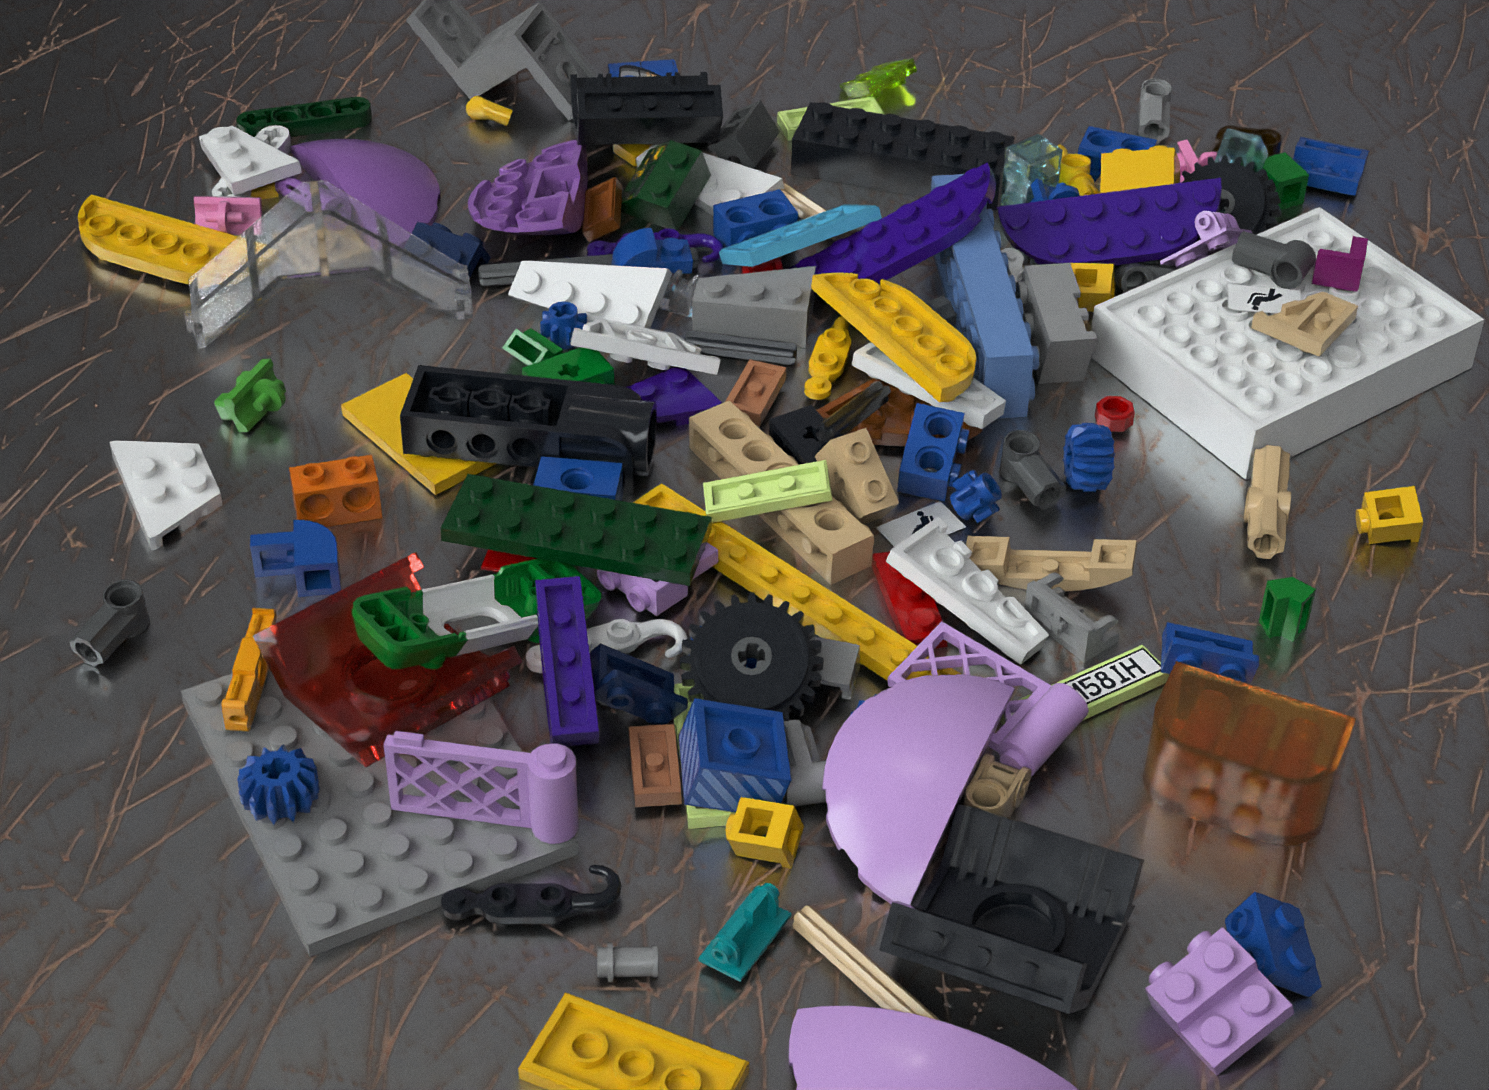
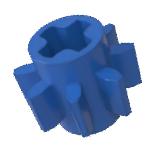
M554 303L550 306L549 311L542 312L540 333L546 338L550 337V341L563 350L575 347L570 344L574 328L583 330L584 324L587 323V314H578L577 307L573 303Z
M973 469L952 482L957 491L950 495V501L954 510L964 520H969L974 516L976 522L980 523L1000 510L995 502L1002 498L1001 489L990 474L984 472L978 476Z

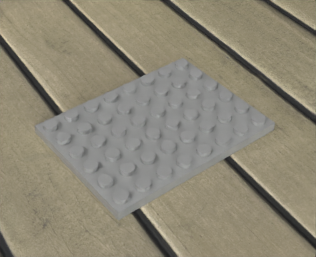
M353 632L273 659L249 732L225 729L222 699L226 697L233 673L181 690L183 704L309 957L440 908L442 896L453 889L465 888L473 893H479L495 884L508 882L579 854L578 840L575 836L560 844H549L535 837L532 828L391 810L384 742L387 735H394L395 731L424 734V739L522 752L462 655L447 658L439 669H427L421 665L403 669H391L385 666L359 640L357 632ZM282 744L285 745L289 752L302 748L306 758L313 759L317 767L320 786L318 799L312 801L310 813L296 812L294 822L284 817L280 818L275 825L272 824L268 817L256 821L250 810H244L238 792L237 778L239 776V769L245 767L247 756L260 757L263 747L269 751H277ZM399 754V757L414 768L423 763L414 755ZM449 760L446 762L460 774L470 769L460 761ZM499 766L493 768L507 780L517 775V769ZM433 770L424 775L438 787L448 782ZM482 777L471 781L485 793L494 788ZM413 784L403 788V794L421 797L426 795ZM459 790L449 794L459 802L470 803L472 801ZM506 796L496 800L505 808L520 809L518 805Z

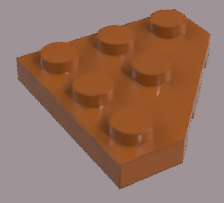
M872 378L817 410L823 418H828L872 383L880 381L883 386L888 385L890 387L889 401L847 434L867 428L874 445L906 446L916 404L920 403L930 406L931 404L913 395L904 394L898 388L880 379ZM963 422V429L970 430L968 440L982 432V429ZM940 434L932 435L936 438H945V436Z

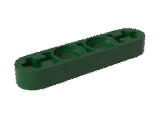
M348 97L247 111L236 118V124L239 130L253 137L263 128L273 125L286 127L289 130L290 137L365 127L372 121L371 103L368 99Z

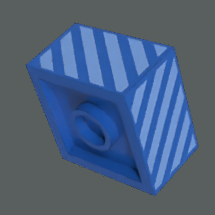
M694 698L679 734L684 805L736 812L740 797L781 803L791 783L783 712Z

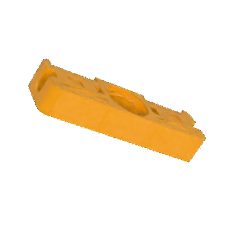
M252 608V617L245 638H242L232 668L233 676L226 697L222 699V713L226 730L249 732L279 638V627L276 624V609Z

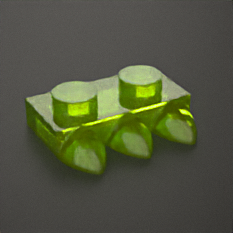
M913 59L887 62L871 67L872 71L858 74L855 76L856 79L843 82L839 86L847 93L849 99L872 96L876 99L883 95V89H892L905 84V77L917 72Z

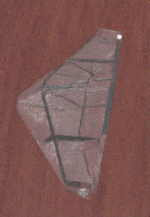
M328 181L302 182L188 279L191 310L185 311L187 333H195L197 348H206L284 288L364 279L375 282L457 320L473 318L467 265L459 264Z

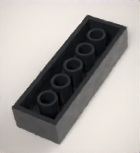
M810 102L792 138L791 175L923 197L931 192L932 176L965 174L968 170L988 162L995 176L996 192L993 202L989 204L987 201V209L997 211L1012 170L1015 137L996 131L984 132L960 125L949 126L937 124L930 120L902 118L895 114L884 115L866 112L861 108L849 109L832 106L825 102Z

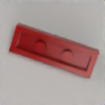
M890 551L872 554V569L896 631L899 635L918 646L941 621L943 622L935 600L886 562ZM943 639L935 649L947 647L948 642Z

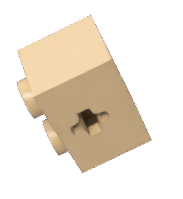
M867 428L830 440L815 455L817 461H827L832 496L837 501H841L860 523L867 524L881 519L899 504Z

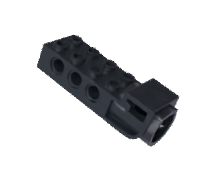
M418 365L400 414L403 454L537 468L541 456L623 463V494H633L637 475L648 476L652 465L656 445L657 405L655 401L642 400L633 390L619 385Z

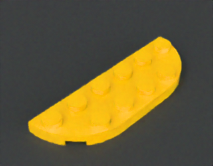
M92 194L83 202L78 213V224L83 244L100 260L175 282L190 284L198 289L261 277L265 274L266 270L279 261V252L276 247Z
M823 273L812 276L811 289L939 403L955 400L956 396L962 394L971 385L976 365V353L972 344L963 334L914 293L884 279L880 280V285L870 279H858V274Z

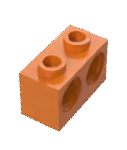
M372 454L289 467L297 520H308L325 527H332L382 518L379 482Z

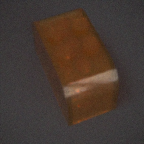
M1176 661L1155 706L1143 771V782L1149 795L1161 806L1173 812L1273 845L1292 846L1302 844L1318 835L1324 826L1342 777L1357 718Z

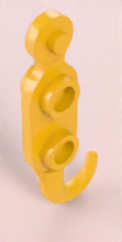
M841 315L835 320L831 328L820 334L811 354L808 372L812 378L805 382L804 393L811 399L822 400L831 395V383L842 375L851 351V338L848 327L851 324Z

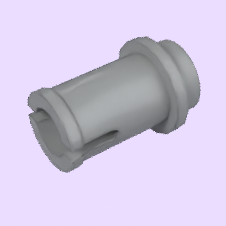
M607 942V947H597L598 978H607L608 982H613V977H658V946L613 947V942Z

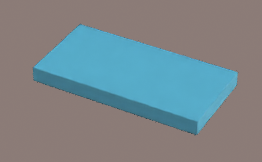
M844 204L720 249L721 262L727 265L753 267L862 227L873 221H878L882 219L880 209L876 205Z

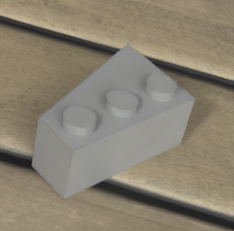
M1070 263L1025 266L1021 281L1016 282L1015 296L1016 298H1021L1023 303V321L1030 324L1031 346H1037L1039 353V367L1036 370L1038 384L1084 381L1097 342L1095 331H1087L1083 321L1089 319L1087 308H1079L1077 298L1080 297L1081 292Z
M816 266L698 278L692 301V330L795 343L799 348H806L814 306L815 292L811 289L812 276L816 272Z

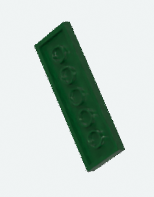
M467 474L440 528L441 541L690 586L712 530V517Z

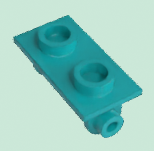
M771 883L756 886L699 956L698 961L741 982L792 916L791 912L779 907V890Z

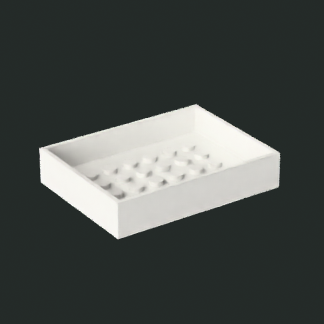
M1320 207L1257 234L1258 236L1284 244L1293 240L1304 241L1313 248L1316 258L1319 249L1349 253L1353 236L1364 238ZM1368 240L1358 292L1311 284L1315 263L1301 284L1293 288L1301 290L1302 300L1306 299L1307 296L1326 292L1358 306L1356 319L1320 357L1303 352L1295 346L1252 329L1253 315L1257 312L1228 310L1227 284L1281 288L1272 281L1270 275L1234 264L1232 255L1236 244L1094 306L1091 331H1095L1097 336L1092 359L1247 480L1252 475L1255 449L1264 448L1266 445L1279 446L1285 452L1290 453V458L1471 369L1485 319ZM1265 313V314H1266L1267 316H1270V315H1274V314H1276V313Z

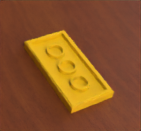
M407 373L341 404L342 415L434 495L464 481L467 474L476 475L497 464L403 454L400 414L413 378Z
M565 992L520 1064L518 1071L519 1079L546 1090H740L749 1074V1061Z

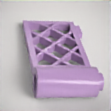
M941 621L888 676V686L892 687L896 683L905 681L912 672L931 670V675L935 676L938 675L937 669L962 667L963 674L970 675L969 666L986 664L995 669L996 673L995 677H986L987 679L998 681L1011 687L1024 686L1033 693L1028 699L1009 701L1003 713L1005 724L993 734L988 747L999 753L1000 763L1019 770L1022 767L1030 768L1031 776H1033L1087 716L1088 705L1084 698L1075 689L1066 684L1056 683L1050 685ZM944 639L959 648L960 655L935 658L934 649Z
M395 731L394 735H387L385 739L384 754L391 810L532 828L535 837L549 844L566 842L574 837L579 829L576 757L572 750L566 746L545 744L537 747L531 753L426 740L424 739V734ZM399 754L414 755L423 763L414 768L399 757ZM449 760L460 761L470 769L460 774L446 762ZM496 766L517 769V775L507 780L493 768ZM433 770L448 782L438 787L424 775ZM482 777L494 788L485 793L471 781ZM413 784L426 795L423 797L403 794V788ZM459 790L472 801L470 803L459 802L449 794ZM506 796L518 805L520 809L505 808L496 800Z

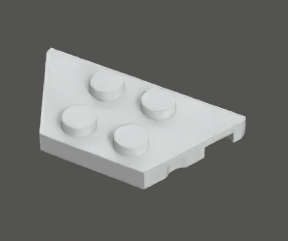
M602 318L584 324L583 330L574 328L570 343L572 346L610 353L609 356L612 359L630 363L633 361V358L646 360L649 366L661 370H668L670 366L717 375L721 361L716 356L700 354L701 348L686 342L674 333Z
M119 440L109 442L112 456L151 551L163 546L162 537L178 527L179 530L184 532L194 525L200 517L209 515L223 505L221 492L198 443Z

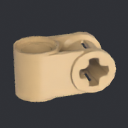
M985 754L977 768L976 774L966 788L964 804L1010 818L1025 797L1031 779V769L1022 767L1019 770L995 761L994 755Z

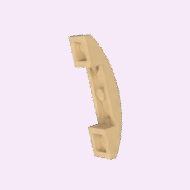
M968 536L966 546L972 551L970 556L972 562L981 571L989 569L999 580V585L1027 590L1028 583L1033 580L1037 582L1045 576L1056 572L1064 579L1059 584L1052 586L1051 589L1060 587L1066 592L1102 587L1132 576L1137 551V540L1094 539L1092 552L1011 549L1010 537Z

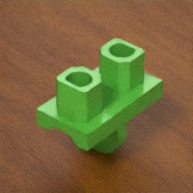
M261 359L251 371H243L236 378V386L229 393H222L214 401L221 419L224 421H234L239 432H249L268 411H278L285 404L286 389L284 383L276 378L273 371L274 364L271 359Z

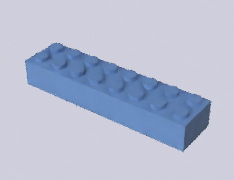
M964 174L932 176L931 191L938 186L946 185ZM986 203L979 214L981 221L961 240L933 255L945 298L951 301L953 310L957 314L954 328L968 339L976 353L973 378L1006 400L1004 414L997 419L1027 417L1029 401L1035 399V383L1032 377V370H1037L1039 367V353L1037 346H1031L1030 324L1023 321V303L1021 298L1015 297V278L1013 275H1008V257L1006 252L1001 253L1000 232L993 229L992 209H987Z

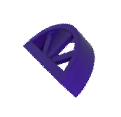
M580 576L535 580L541 665L550 743L566 747L598 744L599 726Z

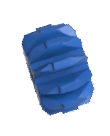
M1081 423L1072 425L1065 436L1064 458L1062 461L1064 462L1066 483L1073 490H1083V492L1106 490L1113 479L1112 471L1115 468V453L1113 448L1114 440L1109 427L1095 423Z
M284 744L277 751H269L263 747L260 757L247 756L245 767L239 769V776L237 778L240 802L244 806V810H250L256 821L268 817L273 825L280 818L284 817L294 822L296 812L310 813L312 801L318 799L320 791L317 767L313 759L306 758L302 748L289 752Z

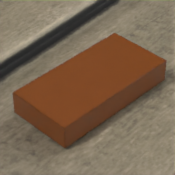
M616 177L585 191L582 233L588 242L620 228L623 186Z

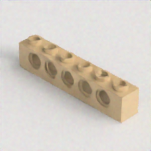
M730 400L689 417V448L721 479L798 465L794 457L787 455L769 434H765L751 421L745 412H741ZM833 496L832 501L758 514L830 585L872 566L874 535L867 525L860 523L847 510L845 505L841 501H837Z

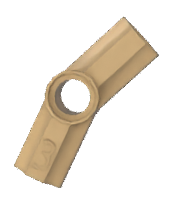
M1266 445L1264 448L1255 449L1251 487H1248L1245 501L1244 523H1248L1247 548L1253 550L1257 558L1272 559L1274 555L1284 552L1286 542V527L1291 504V492L1287 491L1290 453L1285 452L1279 446Z

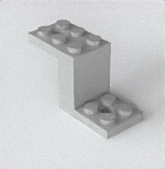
M423 0L406 19L415 34L421 38L434 54L436 60L442 64L470 100L472 97L483 94L524 68H527L534 80L541 85L553 100L555 106L570 121L572 113L570 74H577V78L598 77V73L541 1L487 35L458 0Z

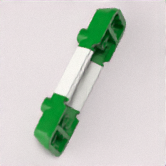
M533 559L502 566L497 574L422 589L416 592H411L408 587H401L358 597L353 602L352 617L359 640L388 668L403 669L421 665L427 669H439L449 657L525 639L534 643H540L535 580L580 576L585 620L599 607L602 596L598 588L572 565L543 559ZM476 616H488L500 622L462 631L459 635L450 633L444 628V625L447 623Z

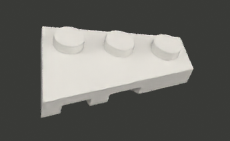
M234 126L217 127L207 134L198 136L202 150L234 196L302 173L299 160Z

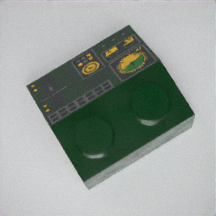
M672 140L650 149L622 193L621 212L664 228L678 231L711 176L703 152Z

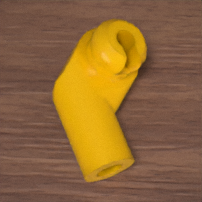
M481 96L472 97L466 104V112L471 119L492 120L505 126L508 125L513 110L486 100Z

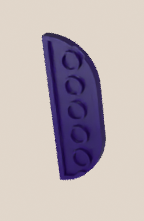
M988 162L977 168H972L961 177L946 185L936 187L929 194L916 201L902 205L897 211L886 217L867 224L863 229L844 239L835 241L831 246L812 256L803 258L789 269L816 266L815 275L823 273L858 274V279H870L880 284L881 279L888 280L947 249L970 233L981 221L979 214L982 212L987 201L989 204L993 202L996 192L995 176Z
M1221 178L999 206L997 210L1001 228L1010 244L1016 250L1019 249L1034 259L1036 264L1100 263L1121 265L1164 259L1197 242V238L1200 236L1195 227V218L1202 211H1219L1222 184Z

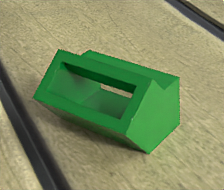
M532 328L524 332L515 329L502 347L526 366L563 353L561 347Z
M1294 577L1268 580L1259 616V621L1269 638L1282 636L1294 642L1308 627L1316 589Z

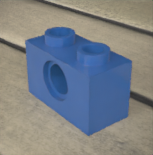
M541 456L534 486L622 501L623 463Z

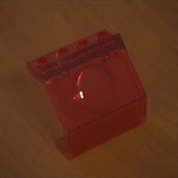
M417 552L252 635L284 697L365 768L385 757L384 742L387 735H394L395 731L425 735L508 688L510 685L507 680L511 677L507 670L522 663L515 646H512L493 655H486L479 650L449 657L439 669H427L421 665L403 669H391L385 666L359 640L352 617L353 602L358 597L401 587H408L411 592L422 590L413 574L424 568ZM449 624L444 625L447 631L459 635Z

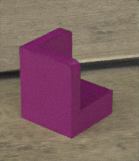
M1353 236L1349 253L1319 249L1311 284L1358 292L1368 239Z

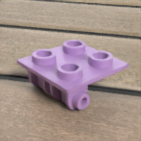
M1202 211L1195 218V227L1201 240L1166 257L1160 263L1162 265H1173L1176 268H1182L1236 244L1238 237L1243 231L1252 233V231L1240 229L1235 217L1231 214Z

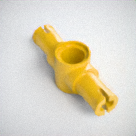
M1052 145L1047 149L1045 159L1053 167L1057 184L1065 183L1066 186H1074L1078 189L1080 196L1100 193L1094 186V179L1090 175L1091 160L1087 156L1069 154L1063 145H1058V148Z

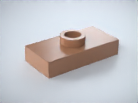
M749 359L726 401L730 400L741 412H745L756 426H761L786 381V367Z
M674 724L629 727L635 807L681 805L682 792Z

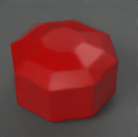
M1105 396L1096 403V424L1109 427L1111 432H1124L1133 425L1135 411L1133 403L1121 396Z

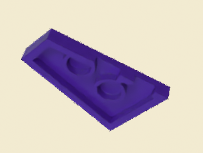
M680 367L668 369L627 387L636 392L642 400L656 402L657 423L674 420L676 426L689 424V417L723 403L691 372Z

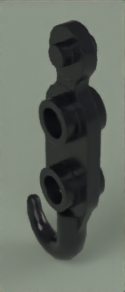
M591 865L589 872L603 877L607 882V888L600 893H580L567 889L557 883H498L479 894L465 888H456L448 891L442 896L441 907L443 914L451 920H463L474 914H480L496 924H556L581 913H594L607 909L620 897L622 885L619 876L612 869L603 865Z

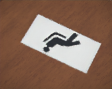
M1227 284L1228 310L1263 311L1264 313L1277 314L1281 312L1282 304L1294 300H1302L1301 290Z
M939 501L880 525L876 529L895 547L938 516L948 525L947 535L966 528V526Z

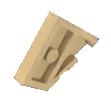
M1319 292L1307 296L1304 300H1294L1282 304L1281 312L1267 316L1263 311L1255 313L1251 328L1295 346L1303 352L1320 357L1356 319L1358 306L1326 292Z

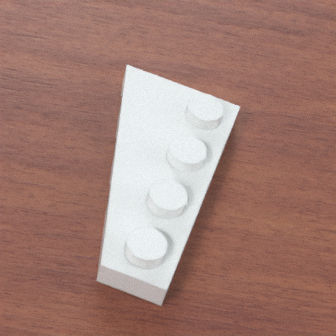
M663 143L653 144L646 151H644L637 158H635L637 167H639L645 155L650 149L657 147ZM703 153L711 176L694 205L713 216V205L784 189L783 180L780 177Z
M522 260L508 295L514 300L549 311L551 305L557 302L573 303L577 307L578 314H587V323L602 318L650 328L672 272L668 268Z
M872 342L858 349L853 354V367L866 372L868 376L874 379H880L898 388L904 394L913 395L931 404V406L965 413L964 422L970 426L983 429L1004 414L1006 400L975 378H973L971 385L962 394L956 396L955 400L939 403Z
M939 516L891 549L886 560L888 564L1019 665L1044 646L1049 634L1015 597H1005L999 591L997 585L999 580L989 569L981 571L970 559L972 551L962 540L954 542L946 534L948 525Z

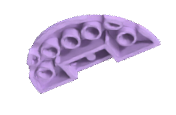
M964 674L926 675L896 683L876 696L867 699L849 716L835 736L828 753L822 783V790H825L828 808L826 822L839 851L844 849L851 861L857 866L859 879L888 903L892 904L894 901H900L911 905L944 837L957 804H959L975 768L980 763L1013 695L1014 687L991 679Z
M860 1006L797 1009L791 1028L789 1066H793V1073L797 1083L796 1090H1079L1069 1081L1044 1065L1004 1044L953 1024L912 1013Z

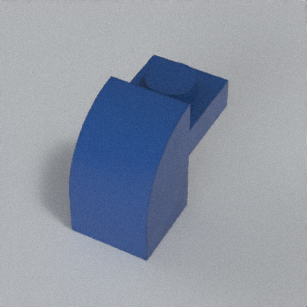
M651 227L636 230L625 236L614 249L611 265L668 268L672 274H691L693 258L687 239L666 238L664 240H655Z
M293 520V531L250 535V549L255 578L295 574L298 597L341 594V573L337 541L333 533L325 526L308 520Z

